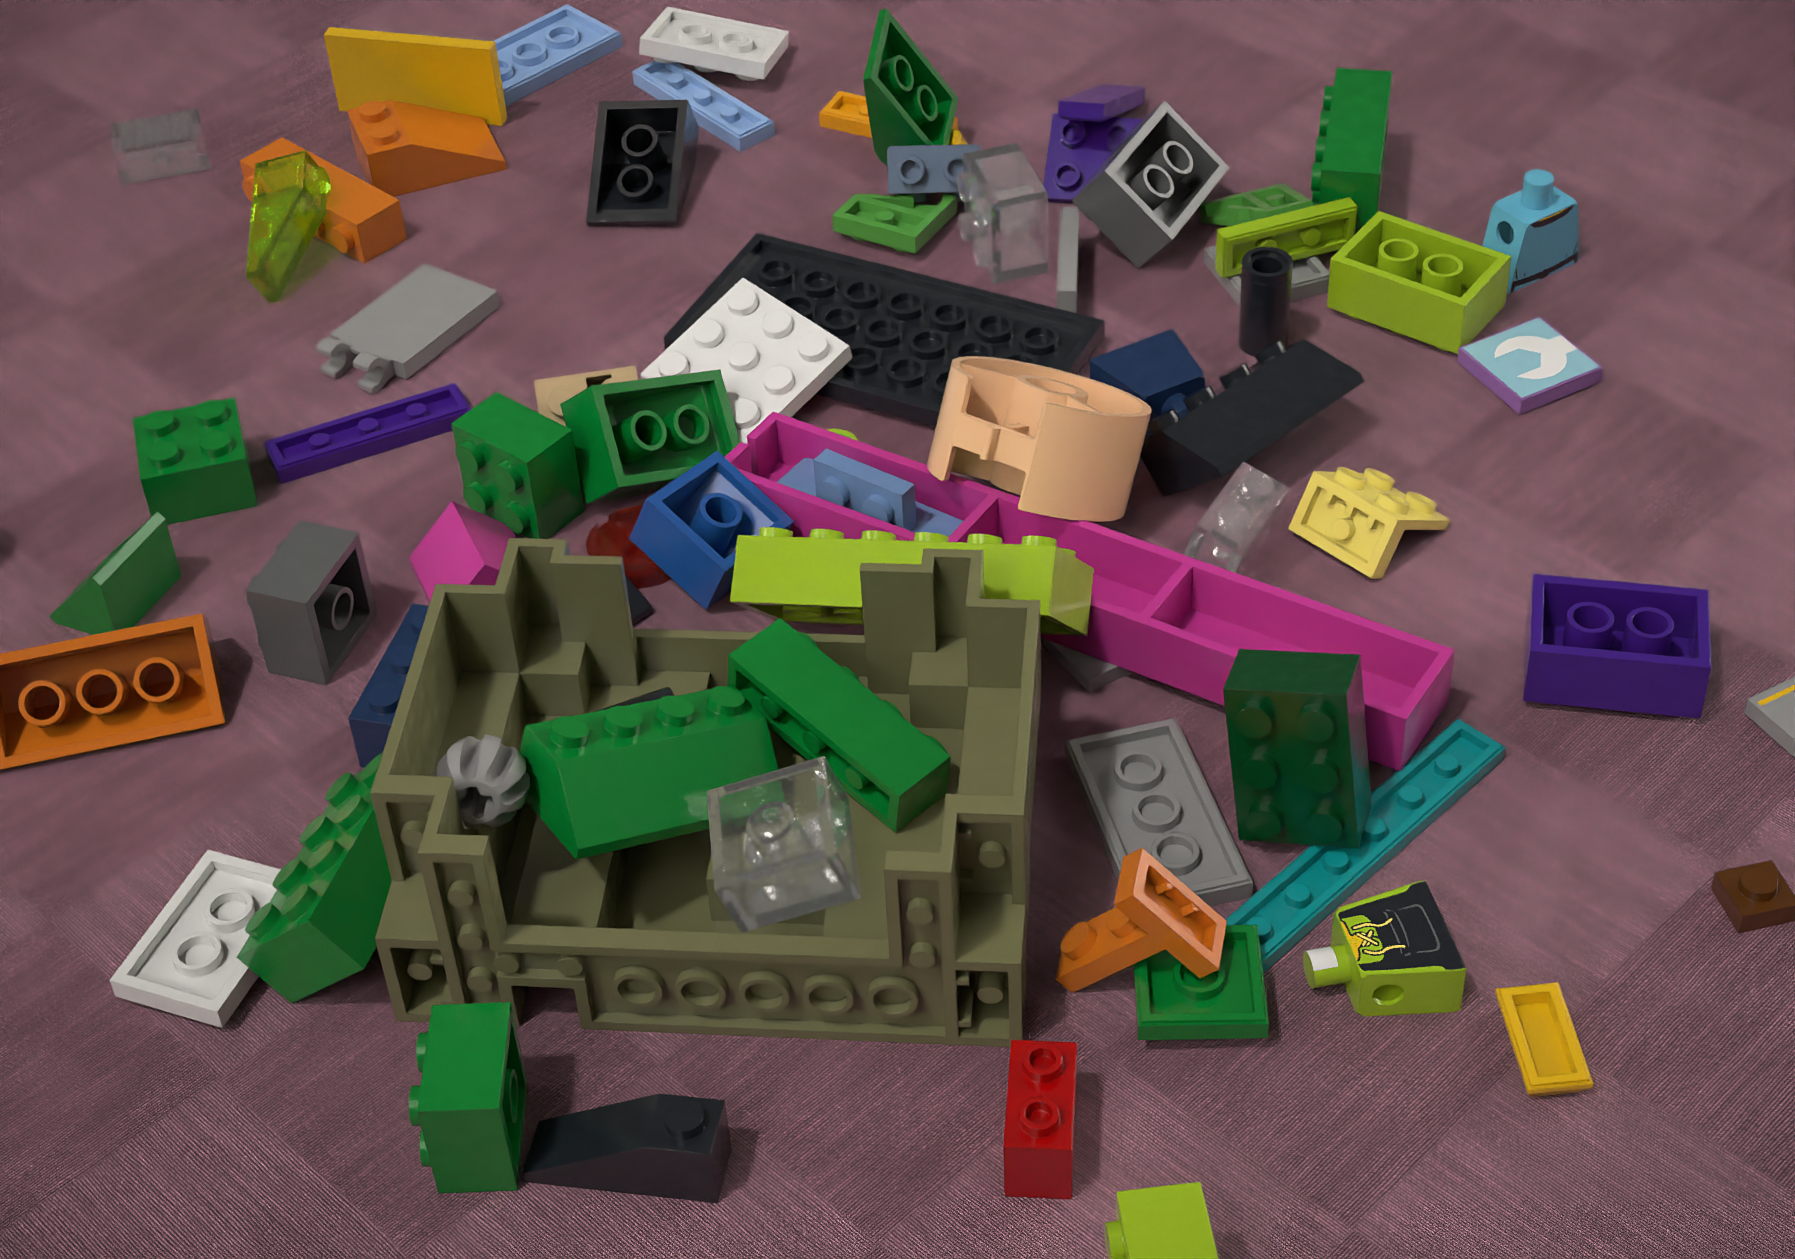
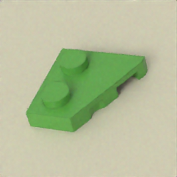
M1281 183L1202 202L1198 210L1200 222L1233 226L1311 207L1313 203L1311 199Z
M854 194L832 215L833 231L849 235L858 241H871L892 247L898 252L916 254L957 213V196L942 194V201L935 205L914 204V194H894L890 196Z

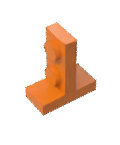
M1140 848L1123 857L1114 900L1115 907L1087 922H1079L1065 932L1061 941V954L1055 980L1071 993H1074L1165 949L1197 977H1204L1219 970L1227 921L1145 849Z

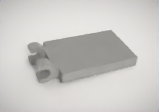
M424 263L330 333V337L323 338L317 344L316 351L330 357L329 361L320 367V371L331 377L340 378L353 365L355 368L367 372L365 377L357 382L358 388L370 393H377L395 375L408 379L499 308L498 291Z

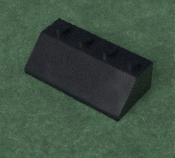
M1305 339L1284 347L1281 340H1277L1253 354L1257 363L1248 367L1247 363L1244 362L1221 374L1218 378L1222 385L1215 390L1212 389L1211 385H1208L1184 398L1183 402L1186 408L1181 412L1176 413L1175 409L1172 408L1151 419L1148 423L1150 432L1145 435L1140 457L1162 497L1218 479L1365 382L1361 373Z

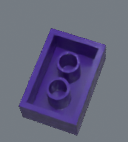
M1533 574L1525 629L1523 701L1701 719L1711 672L1708 589Z

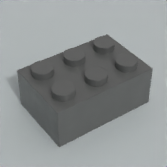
M1164 101L1130 131L1072 201L1116 245L1118 250L1139 268L1174 239L1230 167Z

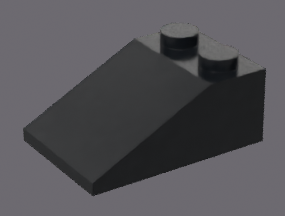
M688 100L599 101L586 216L588 226L678 225L695 170L699 126Z

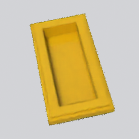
M1559 983L1496 988V999L1527 1094L1531 1097L1577 1093L1593 1088L1594 1083Z

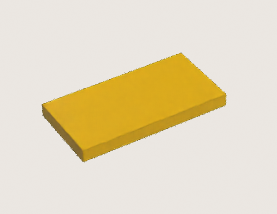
M329 27L324 33L339 111L357 108L369 101L382 102L394 100L483 117L487 125L503 126L507 120L495 41Z

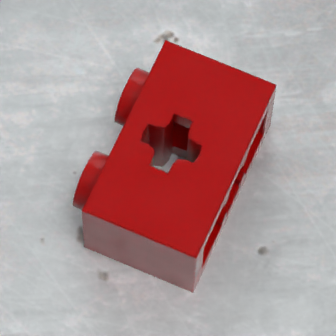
M1011 1040L1003 1143L1004 1192L1007 1197L1072 1199L1077 1107V1042Z

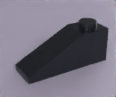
M659 1093L540 1120L522 1172L523 1181L718 1203L732 1150L725 1100Z

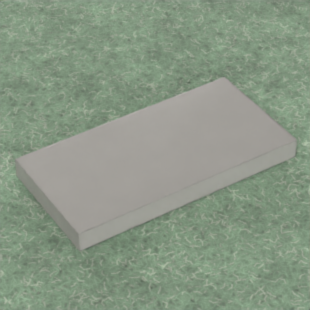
M1176 717L1065 741V757L1117 881L1119 880L1123 857L1143 848L1209 906L1252 897L1253 881Z

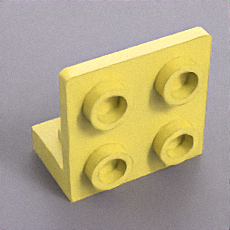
M1338 467L1336 472L1313 471L1288 529L1369 578L1375 579L1383 578L1404 530H1446L1450 519L1436 512L1437 504L1428 497L1410 491L1405 494L1394 488L1395 480L1381 471L1365 468L1364 473H1358L1345 467Z

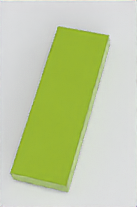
M1348 197L1217 229L1215 270L1221 278L1241 274L1243 256L1248 251L1260 247L1281 249L1287 252L1293 261L1340 250L1355 235L1357 205Z

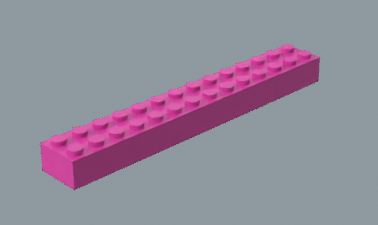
M773 411L747 435V444L740 442L725 456L733 466L794 520L790 531L793 532V537H810L811 529H830L844 533V539H861L862 531L875 530L893 533L896 535V540L914 541L915 532L777 483L802 459L811 458L814 460L825 449H829L915 484L916 502L963 520L949 536L948 542L967 543L969 534L998 536L1002 538V544H1021L1022 537L1029 535L1056 539L1059 548L1074 550L1076 558L1094 568L1087 636L1041 634V638L1224 706L1223 687L1239 649L1361 655L1368 759L1401 771L1449 701L1455 649L1086 520L1062 519L1019 510L1020 497L951 473L949 480L941 481L929 472L925 464Z

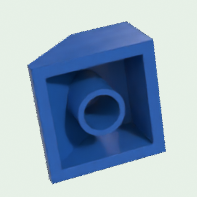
M716 451L646 499L629 539L707 610L731 592L738 535L759 536V529L761 527L790 530L794 520L723 455Z

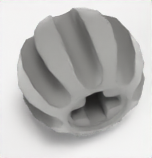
M486 734L482 740L476 739L473 736H467L455 742L447 750V754L438 762L435 776L453 777L461 818L464 822L463 825L472 829H480L482 824L489 825L492 828L499 827L511 821L517 810L521 809L527 801L530 787V776L526 772V760L518 749L503 745L500 737Z

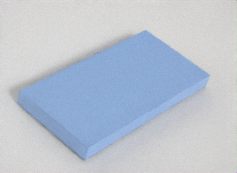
M566 4L494 40L505 105L508 106L623 46L621 33Z

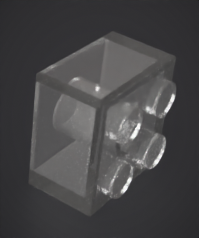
M1018 143L963 153V173L957 175V185L961 200L964 202L965 213L959 214L958 222L963 240L965 242L970 241L973 246L977 266L979 268L985 267L993 284L1048 273V193Z
M825 756L706 791L714 889L742 933L861 898L849 799Z

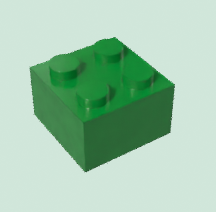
M495 392L451 423L456 445L455 455L459 461L464 486L463 496L467 505L474 511L504 523L514 533H520L532 539H549L585 512L571 429L498 392Z
M235 397L223 400H207L198 405L168 411L157 410L147 415L132 418L140 481L151 517L158 511L166 519L167 525L258 506L248 446Z
M511 1002L432 1005L428 1032L419 1033L416 1044L417 1066L419 1072L422 1073L421 1085H412L409 1093L410 1123L412 1126H421L419 1149L422 1167L432 1168L438 1194L518 1191L528 1080Z

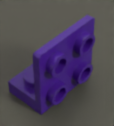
M1053 113L1042 190L1043 200L1047 202L1073 203L1072 199L1130 131L1143 119L1113 117L1103 122L1065 120L1058 117V113Z

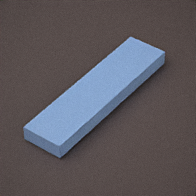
M654 60L632 71L634 85L658 100H688L698 126L739 152L775 135L774 121L678 62L664 64Z

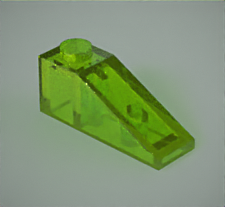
M306 150L255 163L246 278L269 303L279 301L326 215L327 194L331 191L330 178L327 171L323 167H319Z

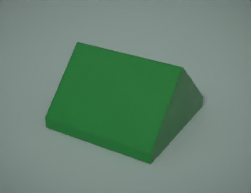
M157 511L118 545L49 617L56 624L91 635L134 627L182 576L166 519Z

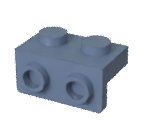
M978 144L890 146L887 149L888 194H914V202L927 201V193L945 192V194L957 196V201L973 200V192H981L983 190L981 147Z

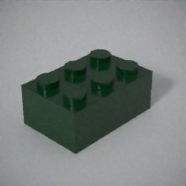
M1239 649L1223 687L1239 840L1359 848L1372 804L1361 655Z

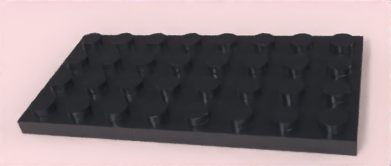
M756 233L668 331L663 339L666 350L736 283L745 278L849 345L853 358L816 393L817 395L936 427L953 359L964 356L1002 358L1041 365L1077 375L1104 338L1105 320Z

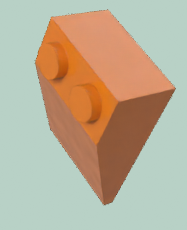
M394 100L382 102L369 101L363 103L360 107L347 110L355 154L367 182L393 197L507 169L506 161L483 117Z

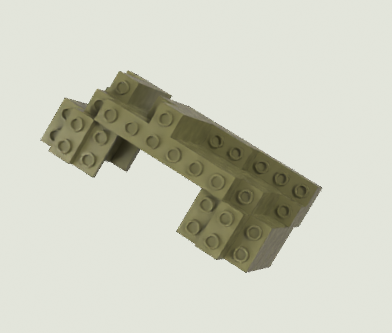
M509 538L495 585L436 584L370 792L392 879L375 941L396 1021L429 1023L432 1005L511 1002L516 1026H520L530 986L574 988L581 1029L991 1047H1011V1040H1023L1027 994L1026 942L1030 900V834L1041 698L1040 600L985 599L983 550L923 549L921 564L861 563L860 581L864 635L806 633L814 640L823 653L839 666H846L851 669L865 687L881 700L893 703L908 722L923 734L936 738L951 756L947 793L897 833H894L768 727L786 798L784 812L575 859L527 802L524 803L521 809L517 810L511 821L499 827L492 828L485 824H482L480 829L465 827L461 818L453 777L435 776L437 764L447 754V750L455 742L467 736H473L476 739L482 740L486 734L500 737L503 745L516 747L520 752L525 725L554 720L562 716H575L594 712L665 687H670L674 695L677 696L712 689L716 686H727L728 654L759 632L633 628L623 558L617 556L570 555L567 539Z

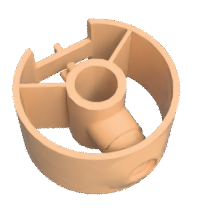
M982 356L958 357L951 362L927 462V469L941 481L949 480L951 472L989 480L998 488L1020 495L1018 509L1022 511L1077 521L1105 522L1118 520L1125 515L1152 409L1143 400L1130 393L1062 370L1002 358Z

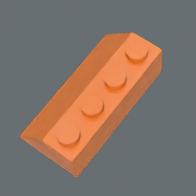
M203 613L0 653V770L226 724L220 671L209 618Z

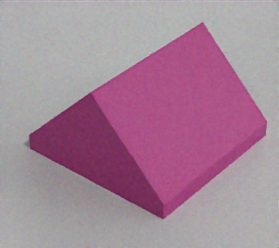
M451 501L409 557L410 565L429 603L436 584L495 585L508 539L516 538L513 531L500 521Z

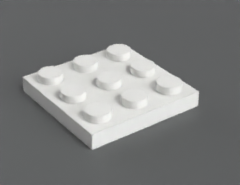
M742 278L655 359L640 376L642 379L720 369L739 440L747 444V435L774 411L792 417L853 357L848 344L745 278Z

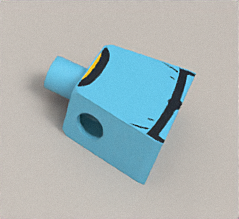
M1534 169L1526 172L1522 190L1498 200L1491 209L1482 246L1511 256L1507 287L1508 294L1577 263L1579 259L1578 204L1575 199L1553 186L1554 176L1546 170Z

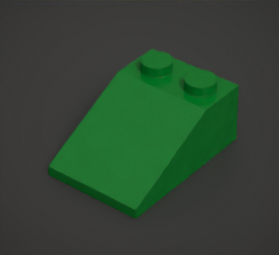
M887 8L880 10L863 77V85L874 152L879 160L887 166V149L890 146L949 145L958 96Z
M720 369L592 385L560 404L566 427L572 430L579 477L587 504L658 491L716 451L725 457L740 443Z

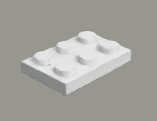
M666 7L640 37L639 54L653 57L659 63L672 64L679 62L694 65L697 70L702 72L723 71L735 74L739 79L746 81L764 80L787 49L789 31Z
M207 850L110 979L115 996L223 1028L259 977L236 957L250 936L245 932L248 922L261 907L271 901L277 891L272 884L281 869Z

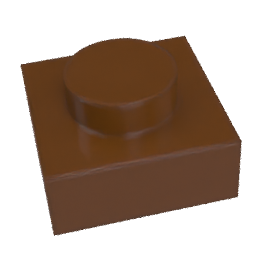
M1773 860L1714 873L1711 890L1738 934L1795 921V895Z

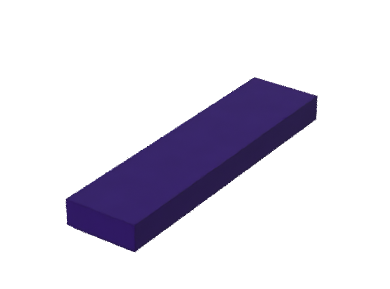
M1110 84L1098 85L1059 100L1058 117L1065 120L1106 121L1141 106L1145 102V87Z
M452 383L264 442L267 457L280 484H284L453 431L451 423L470 411L471 408L457 384Z

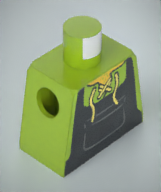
M1426 880L1417 881L1339 907L1333 913L1330 946L1307 950L1303 953L1304 972L1309 986L1313 989L1343 983L1355 1012L1363 1017L1450 1013L1461 1010L1466 967Z

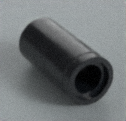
M1255 248L1248 251L1242 258L1238 345L1243 352L1254 356V353L1277 340H1281L1284 347L1288 345L1293 260L1287 252L1278 248Z

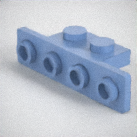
M825 449L814 460L811 458L802 459L777 481V483L915 533L932 532L949 537L963 522L961 519L916 502L915 484L829 449Z

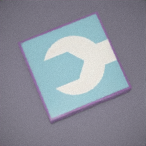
M1540 316L1459 347L1457 362L1519 415L1597 384L1602 379L1603 367Z

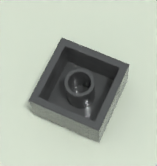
M299 520L286 539L278 544L273 556L260 573L251 579L246 590L247 603L252 611L258 634V644L262 648L268 673L326 686L377 615L359 532Z

